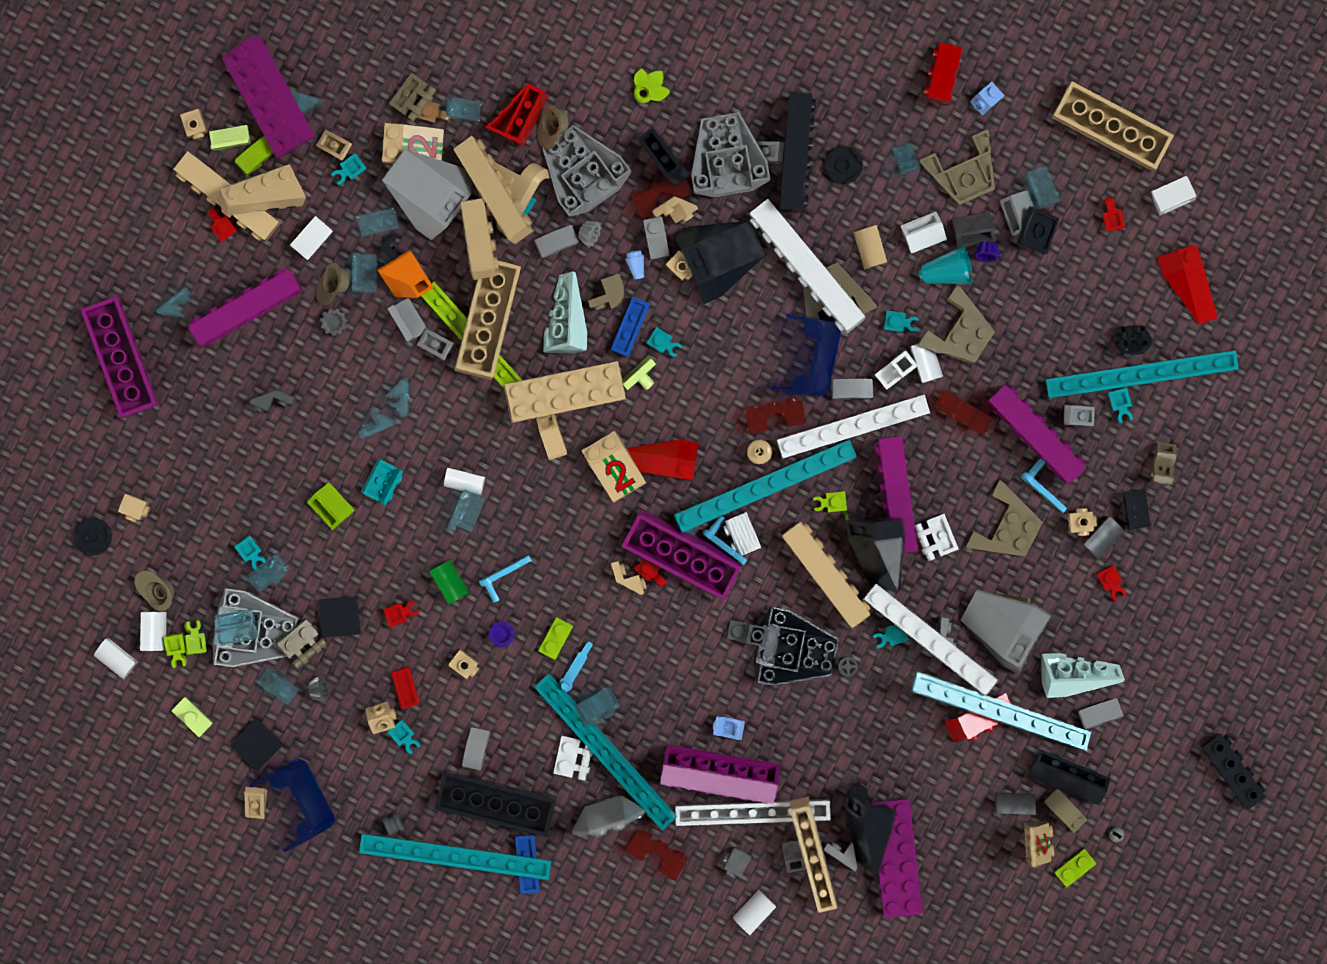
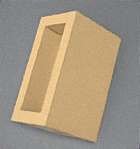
M877 225L854 232L864 270L887 263Z

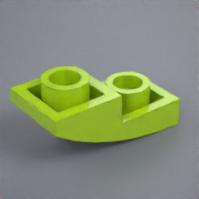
M263 136L235 160V163L248 176L261 167L262 162L274 155V152L265 136Z

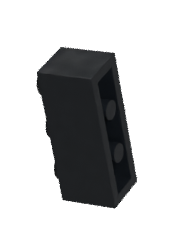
M651 127L638 138L665 177L675 186H678L691 175L662 134Z

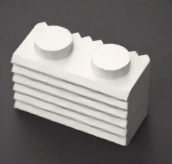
M747 512L725 521L726 525L723 527L727 537L731 535L734 541L731 543L733 550L743 556L761 548Z

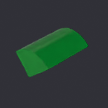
M451 560L429 571L448 604L470 593Z

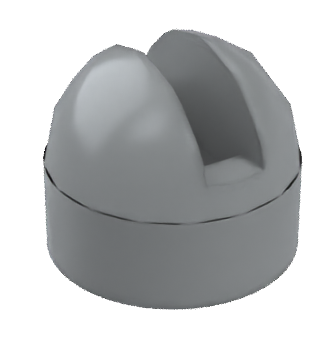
M1112 827L1108 833L1109 838L1113 842H1121L1124 838V831L1120 827ZM1113 831L1120 834L1121 838L1119 839L1117 836H1114L1112 834Z

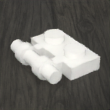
M945 514L927 520L929 528L923 530L921 523L914 525L916 538H919L923 548L921 549L922 553L926 555L928 561L935 559L933 554L935 550H938L940 556L958 550ZM932 534V537L935 542V544L931 546L929 545V542L926 537V535Z
M562 736L553 774L572 778L573 771L575 770L579 771L578 779L585 780L590 770L588 766L593 752L586 745L585 748H580V739ZM577 754L583 755L581 765L575 764Z

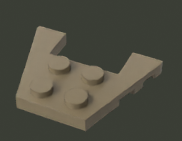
M988 129L972 136L979 155L943 171L936 153L919 160L920 164L958 205L995 189Z
M838 262L826 267V270L850 298L854 297L858 308L863 314L878 308L875 302ZM803 286L808 337L811 338L825 331L817 314L823 310L824 305L820 301L816 302L810 294L812 291L808 286Z
M956 285L947 301L962 310L958 320L944 341L930 331H926L917 346L974 364L995 331L962 288Z
M999 480L991 496L1009 504L992 540L973 531L965 547L1026 557L1043 522Z

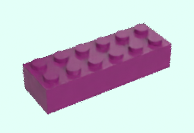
M260 35L244 40L221 57L276 158L293 153L315 137Z
M283 268L275 273L276 277L272 279L265 278L258 282V287H249L241 292L242 296L238 298L231 297L226 300V305L221 308L216 306L207 311L209 314L205 317L200 315L192 319V324L188 327L198 345L205 348L304 292L294 272Z
M116 296L80 309L120 418H126L159 406L120 297Z
M1011 385L1001 386L986 403L1065 484L1073 482L1086 469L1084 466L1085 461L1079 455H1073L1070 452L1072 448L1065 441H1060L1057 438L1058 433L1052 427L1047 428L1043 424L1045 420L1038 413L1034 414L1030 410L1031 405L1025 399L1020 400L1016 396L1018 392Z
M902 436L878 439L877 444H874L875 455H879L880 463H877L878 474H882L883 482H879L880 492L885 495V501H882L883 512H887L889 517L902 518L905 533L904 553L918 551Z
M641 509L622 545L623 548L725 600L743 565L728 553L686 531L681 533L680 528L644 509Z
M667 744L660 784L668 787H680L686 790L703 791L707 794L714 793L725 797H737L743 800L760 801L764 804H774L778 788L780 764Z
M904 797L870 801L872 805L886 803L895 811L893 829L878 873L884 918L923 914L910 799Z

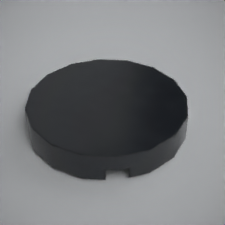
M839 146L833 149L825 160L827 176L833 182L840 185L854 182L860 176L863 169V160L860 154L855 149L847 146Z
M99 518L85 519L74 530L73 539L75 546L86 555L96 556L102 554L112 543L111 528L105 521Z

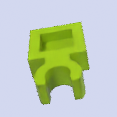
M845 491L826 493V499L821 497L813 498V501L819 500L821 502V506L814 508V511H821L824 507H827L828 512L847 510Z
M199 620L195 621L194 629L190 627L189 621L185 623V630L189 633V635L184 636L186 655L207 652L204 633L199 634L198 632L201 627Z
M177 633L164 636L167 656L173 655L172 667H177L176 660H181L182 665L186 666L187 659L182 655V653H186L184 634Z

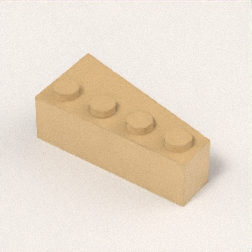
M290 164L222 188L217 197L225 215L249 213L254 210L267 211L271 208L284 209L289 206L302 207L306 199Z
M483 198L461 202L473 279L497 276L496 269L499 268L497 257H494L493 251H496L495 240H491L493 227L492 222L488 221V216H491L488 205H485Z

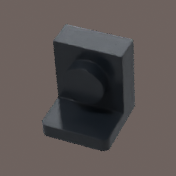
M395 234L393 236L387 235L381 240L383 244L380 245L392 261L401 255L395 246L390 247L398 239Z

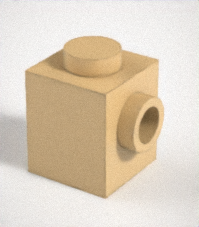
M196 109L180 115L187 137L197 140L203 138L205 133H208L201 110Z
M680 251L666 264L682 281L685 278L689 280L693 276L684 255Z
M125 494L118 512L125 514L126 519L136 522L137 519L142 520L143 517H147L150 507H148L149 502L130 494Z
M462 649L458 651L449 663L451 668L466 679L469 676L473 678L479 670L477 667L479 662Z

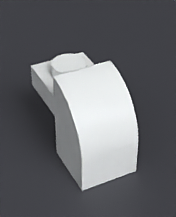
M904 351L876 373L875 376L887 390L918 365L907 351Z

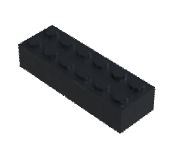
M789 92L780 211L802 212L808 205V195H805V189L809 187L810 176L806 175V171L810 170L811 156H808V150L811 151L813 137H809V134L814 129V118H811V112H814L816 106V99H812L813 94Z
M445 770L435 809L547 837L557 798Z

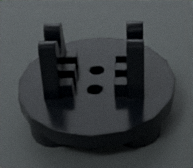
M1144 325L1119 326L1113 339V343L1121 355L1144 354L1151 347L1152 337Z

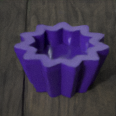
M990 241L980 242L973 256L981 262H997V260H1000L998 245Z
M500 620L498 624H492L493 628L488 629L490 632L488 638L492 639V645L497 644L498 648H500L502 645L507 647L508 643H513L512 637L515 636V633L512 631L514 627L509 626V622L503 623Z

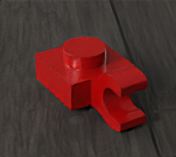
M1114 198L1104 199L1107 212L1102 213L1105 231L1109 232L1126 228L1122 209L1116 210Z
M215 208L207 211L215 222L210 227L221 242L238 232L227 216L221 218Z
M643 559L634 568L647 582L653 578L661 587L667 582L658 573L661 567L646 559Z

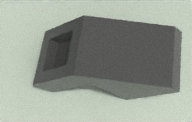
M275 390L251 399L250 403L254 405L253 409L263 413L264 410L270 411L275 398L278 399L277 403L285 407L288 404L294 405L296 398Z
M730 620L727 639L765 647L769 628Z

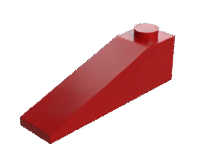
M1197 244L1157 257L1163 277L1183 301L1198 324L1217 319Z
M674 440L627 448L640 472L693 480L698 442Z

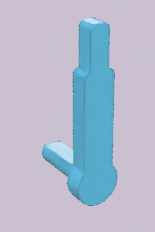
M1039 459L1028 473L1024 472L1021 475V478L1064 513L1067 508L1034 479L1035 474L1045 464L1042 459Z
M722 516L718 517L709 530L704 529L702 534L744 565L747 560L714 535L726 520Z
M527 555L482 578L479 583L481 587H486L491 599L495 603L499 601L492 582L532 560Z
M589 641L582 652L578 653L565 677L559 681V685L566 692L572 689L573 681L587 659V654L593 645Z

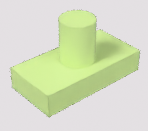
M647 356L622 379L623 386L629 390L638 381L645 390L649 389L654 384V381L646 373L656 363Z
M184 697L172 710L198 737L213 724L187 697Z

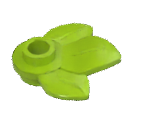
M640 69L635 74L634 83L636 88L634 90V97L638 102L661 101L668 96L670 90L662 86V71H654L647 75L643 69ZM645 90L647 95L641 97L640 91Z

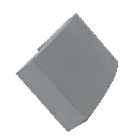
M572 225L546 234L534 240V243L541 258L559 253L562 249L577 245L579 240Z
M873 379L831 380L832 399L873 398Z
M940 617L939 634L956 647V643L953 642L954 639L946 637L951 631L949 618Z
M1117 698L1078 712L1085 730L1124 716Z
M471 727L462 763L463 768L481 772L490 731Z

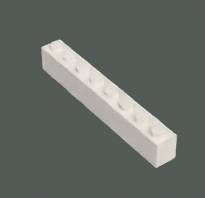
M769 199L750 213L752 225L756 229L760 228L763 231L762 236L768 244L770 242L773 243L776 247L774 249L776 254L780 258L784 257L787 260V267L792 273L796 271L800 276L798 280L804 287L808 286L811 289V296L816 302L820 301L824 305L822 309L829 317L833 316L835 318V325L841 332L844 330L848 334L865 320V315Z
M925 395L778 439L777 443L782 458L929 414L930 411Z
M877 584L874 585L864 598V600L984 695H987L998 681Z
M811 799L810 804L815 821L830 820L829 799ZM792 800L775 801L774 804H764L760 801L675 805L676 826L793 822L790 801Z

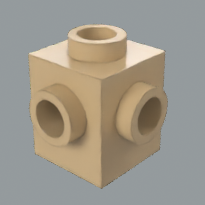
M1087 508L1076 509V513H1067L1069 533L1078 532V536L1089 535V531H1094V527H1097L1096 515H1093V512H1088ZM1081 519H1084V520H1085V524H1084V525H1081V523H1080Z
M388 702L366 708L367 721L373 734L395 728L396 712L394 708H390Z

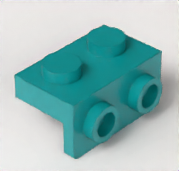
M378 458L361 493L386 505L392 499L396 485L401 482L403 471Z

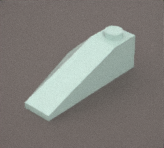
M576 272L559 275L554 294L556 302L554 309L550 310L549 313L551 321L549 328H545L543 348L545 353L574 354L587 351V328Z
M1062 653L1041 655L1042 685L1047 698L1067 697L1121 683L1125 680L1120 665L1102 661L1093 663L1084 661L1082 657L1077 659L1066 657L1067 654Z

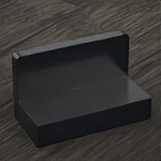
M1138 489L1122 492L1128 530L1150 527L1146 490Z

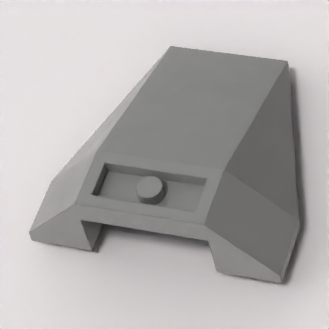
M740 112L701 119L691 174L695 194L710 197L753 191L770 181L768 162Z
M574 125L559 135L558 141L553 148H543L558 202L569 217L591 211L620 190L632 172L620 155Z
M407 149L402 151L382 178L383 183L415 229L430 240L448 227L461 209V202L467 201L474 186V182L468 172L462 167Z
M225 588L217 611L212 643L213 664L236 667L286 657L276 643L296 627L298 618L245 591Z
M977 590L961 621L1001 665L1019 674L1030 650L1044 630L1051 614L1033 604Z
M621 794L586 805L572 833L573 835H578V837L595 834V837L606 834V831L611 828L614 831L625 828V824L644 817L646 812L637 802Z

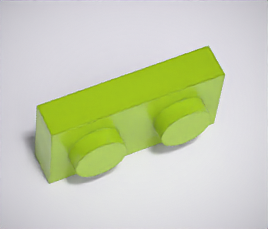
M556 617L539 652L556 660L573 625Z
M1083 848L1054 871V873L1067 888L1095 866L1096 862Z

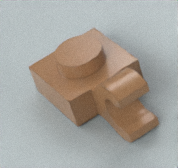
M428 101L422 109L423 113L417 116V118L436 123L437 118L450 122L452 114L439 110L440 104Z

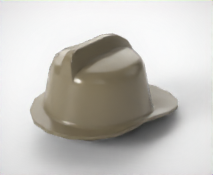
M551 104L544 107L537 130V139L542 148H553L558 141L559 135L568 129L567 110L557 109Z
M331 262L317 284V301L321 305H327L334 299L336 294L345 292L349 286L351 272L340 268L337 263Z
M148 570L141 571L136 575V589L155 610L165 611L169 609L174 598L172 584Z

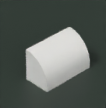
M1187 176L1152 191L1153 201L1160 216L1194 201L1197 197Z
M937 212L901 225L911 254L947 240Z
M315 216L290 245L308 260L333 231Z
M918 344L910 346L914 362L918 365L916 368L921 383L943 377L936 352L927 348H920L917 346Z
M447 468L444 487L481 496L486 477Z
M141 612L140 651L166 650L163 637L166 636L167 612Z
M109 638L102 642L94 654L98 660L123 680L138 663L137 660Z
M758 890L733 916V919L751 935L776 908V905Z

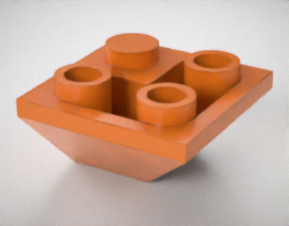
M411 250L378 269L379 274L396 298H418L434 288Z

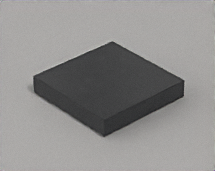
M1029 206L1017 243L1047 255L1059 218Z
M358 596L319 599L322 638L361 634Z
M255 718L230 744L256 772L284 745L258 718Z

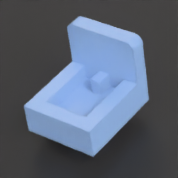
M991 82L970 103L981 115H984L1005 95Z
M717 716L713 723V735L742 740L745 721Z

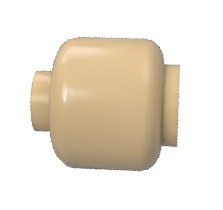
M764 440L751 442L747 449L749 460L755 464L768 462L772 455L770 444Z

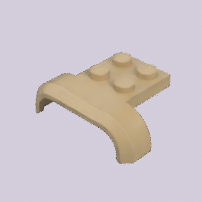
M496 162L493 164L496 170L499 169L504 175L503 181L505 185L508 184L514 192L512 196L521 203L523 207L521 209L522 212L526 209L541 181L551 178L549 170L536 163L527 166L521 175ZM475 186L471 193L479 198H483ZM497 222V229H498L500 232L504 233L503 230H502V228L500 227V225H499L498 222Z

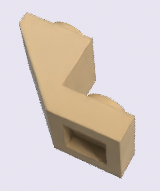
M675 196L652 212L656 218L661 214H664V216L670 214L674 222L677 223L681 220L686 222L694 217L692 213L698 207Z
M555 414L536 418L549 460L567 455Z
M619 561L611 563L616 582L640 595L644 594L643 589L647 588L644 577L640 578L639 575L624 579L623 575H627L624 564H619Z

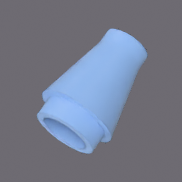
M641 250L626 253L627 258L625 260L633 275V279L644 278V255L641 253Z

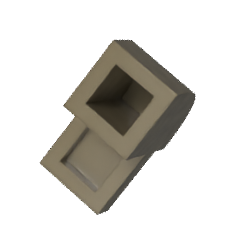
M619 274L601 280L606 295L589 300L591 309L595 308L597 311L606 308V303H609L611 309H614L622 302L624 286Z
M1157 441L1151 470L1153 481L1160 484L1173 483V467L1177 456L1175 444Z
M1058 789L1044 801L1073 833L1087 821V818Z

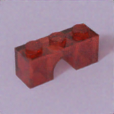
M686 179L678 186H675L669 180L663 183L658 181L650 186V190L646 192L641 190L635 193L631 201L643 221L654 215L652 211L657 208L655 201L660 194L667 193L672 197L676 196L680 199H685L693 195V192Z
M946 390L941 391L933 405L934 408L960 421L981 436H984L993 421V418Z
M797 398L786 399V403L780 405L778 401L767 403L768 407L760 408V405L749 406V410L745 411L749 434L768 431L767 420L772 414L782 415L785 418L787 427L806 423L802 400L798 401Z
M637 830L625 852L641 861L649 852L659 853L663 859L659 872L675 881L687 862V859L684 858L685 854L677 849L675 851L668 848L669 845L660 839L658 842L651 838L652 834L649 832Z

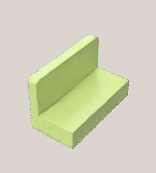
M248 125L209 132L211 139L210 148L213 151L251 145Z

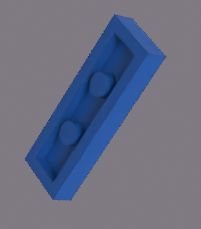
M632 297L612 345V351L629 357L650 303Z
M535 834L515 836L517 855L537 858ZM519 876L521 894L540 892L538 878Z

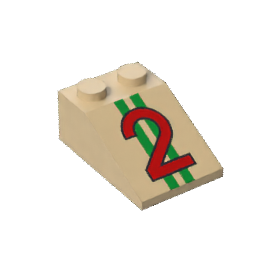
M385 123L382 162L384 164H393L404 149L442 161L444 129Z
M615 431L582 450L589 465L613 503L646 484L619 434Z
M1047 821L1024 823L1026 861L1032 867L1051 862V856H1054V846L1050 845V837H1053L1052 826H1049Z

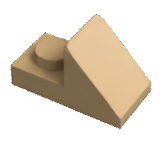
M325 129L316 146L343 161L352 144Z
M257 787L245 788V817L264 819L267 789Z

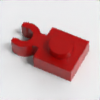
M1114 565L1096 574L1104 590L1111 589V597L1114 601H1117L1115 596L1117 591L1126 596V591L1118 585L1123 581Z
M410 601L404 608L402 603L384 609L383 611L389 626L393 627L408 621V614L417 615L419 610L415 612L410 610V606L415 604L416 601Z

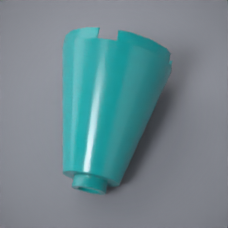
M959 247L921 266L922 269H919L920 280H924L925 284L973 283V277H969V272H972V266L968 251H965L966 247Z

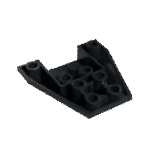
M750 221L690 226L672 234L697 284L696 288L703 304L723 296L766 256Z
M846 512L845 522L848 539L870 587H874L877 584L882 589L899 591L905 543L902 518L888 516L879 521L862 519V513Z
M770 607L760 626L769 628L765 647L756 645L753 663L756 683L778 686L832 676L839 638L790 610Z
M855 782L847 791L845 810L856 861L876 876L879 873L891 836L893 822L895 821V811L886 803L870 804L867 801L868 789L861 783Z

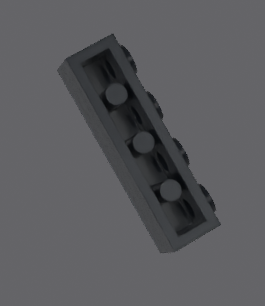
M1218 733L1200 747L1243 808L1249 810L1266 798L1263 793L1266 790L1260 782L1256 783L1254 781L1252 770L1248 766L1244 767L1241 762L1243 760L1242 756L1237 750L1235 752L1230 747L1232 742L1227 735L1222 736V734Z
M1039 749L1032 761L1028 774L1033 779L1096 805H1100L1106 795L1111 779Z

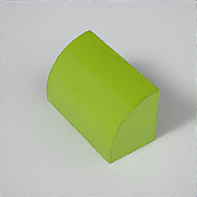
M330 482L316 492L307 502L332 530L338 527L355 511Z

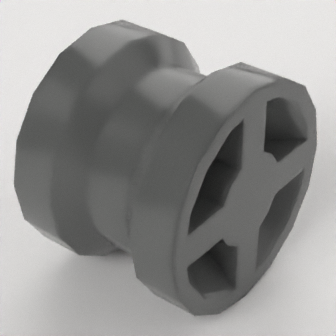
M843 657L840 659L838 669L841 674L852 676L856 673L858 666L853 658Z
M397 812L390 818H383L384 825L390 836L394 835L398 830H405Z

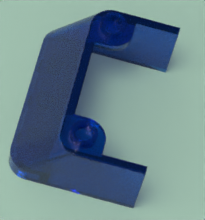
M786 311L787 318L805 321L803 327L805 335L809 338L817 339L809 377L797 376L793 379L791 386L771 383V389L798 395L822 397L828 393L841 331L835 325V321Z
M295 759L249 784L250 787H253L268 779L270 784L276 789H282L289 785L306 820L299 823L296 828L299 840L283 848L284 853L326 831L335 823V816L308 763L303 759Z

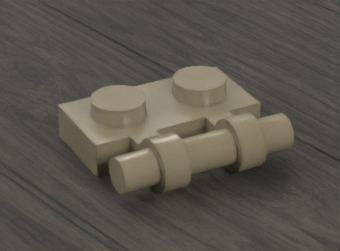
M411 73L389 104L404 115L409 110H412L408 118L414 121L417 116L423 113L422 109L428 101L431 102L436 90L430 86L425 92L424 89L428 84ZM419 96H422L420 101L415 106V101L418 99Z
M304 619L276 644L287 658H291L295 654L297 659L293 662V665L299 668L302 664L305 665L309 662L308 659L315 653L318 654L322 651L321 648L326 645V642L322 638L318 642L313 640L318 633L309 621ZM308 643L310 648L302 654L300 649Z

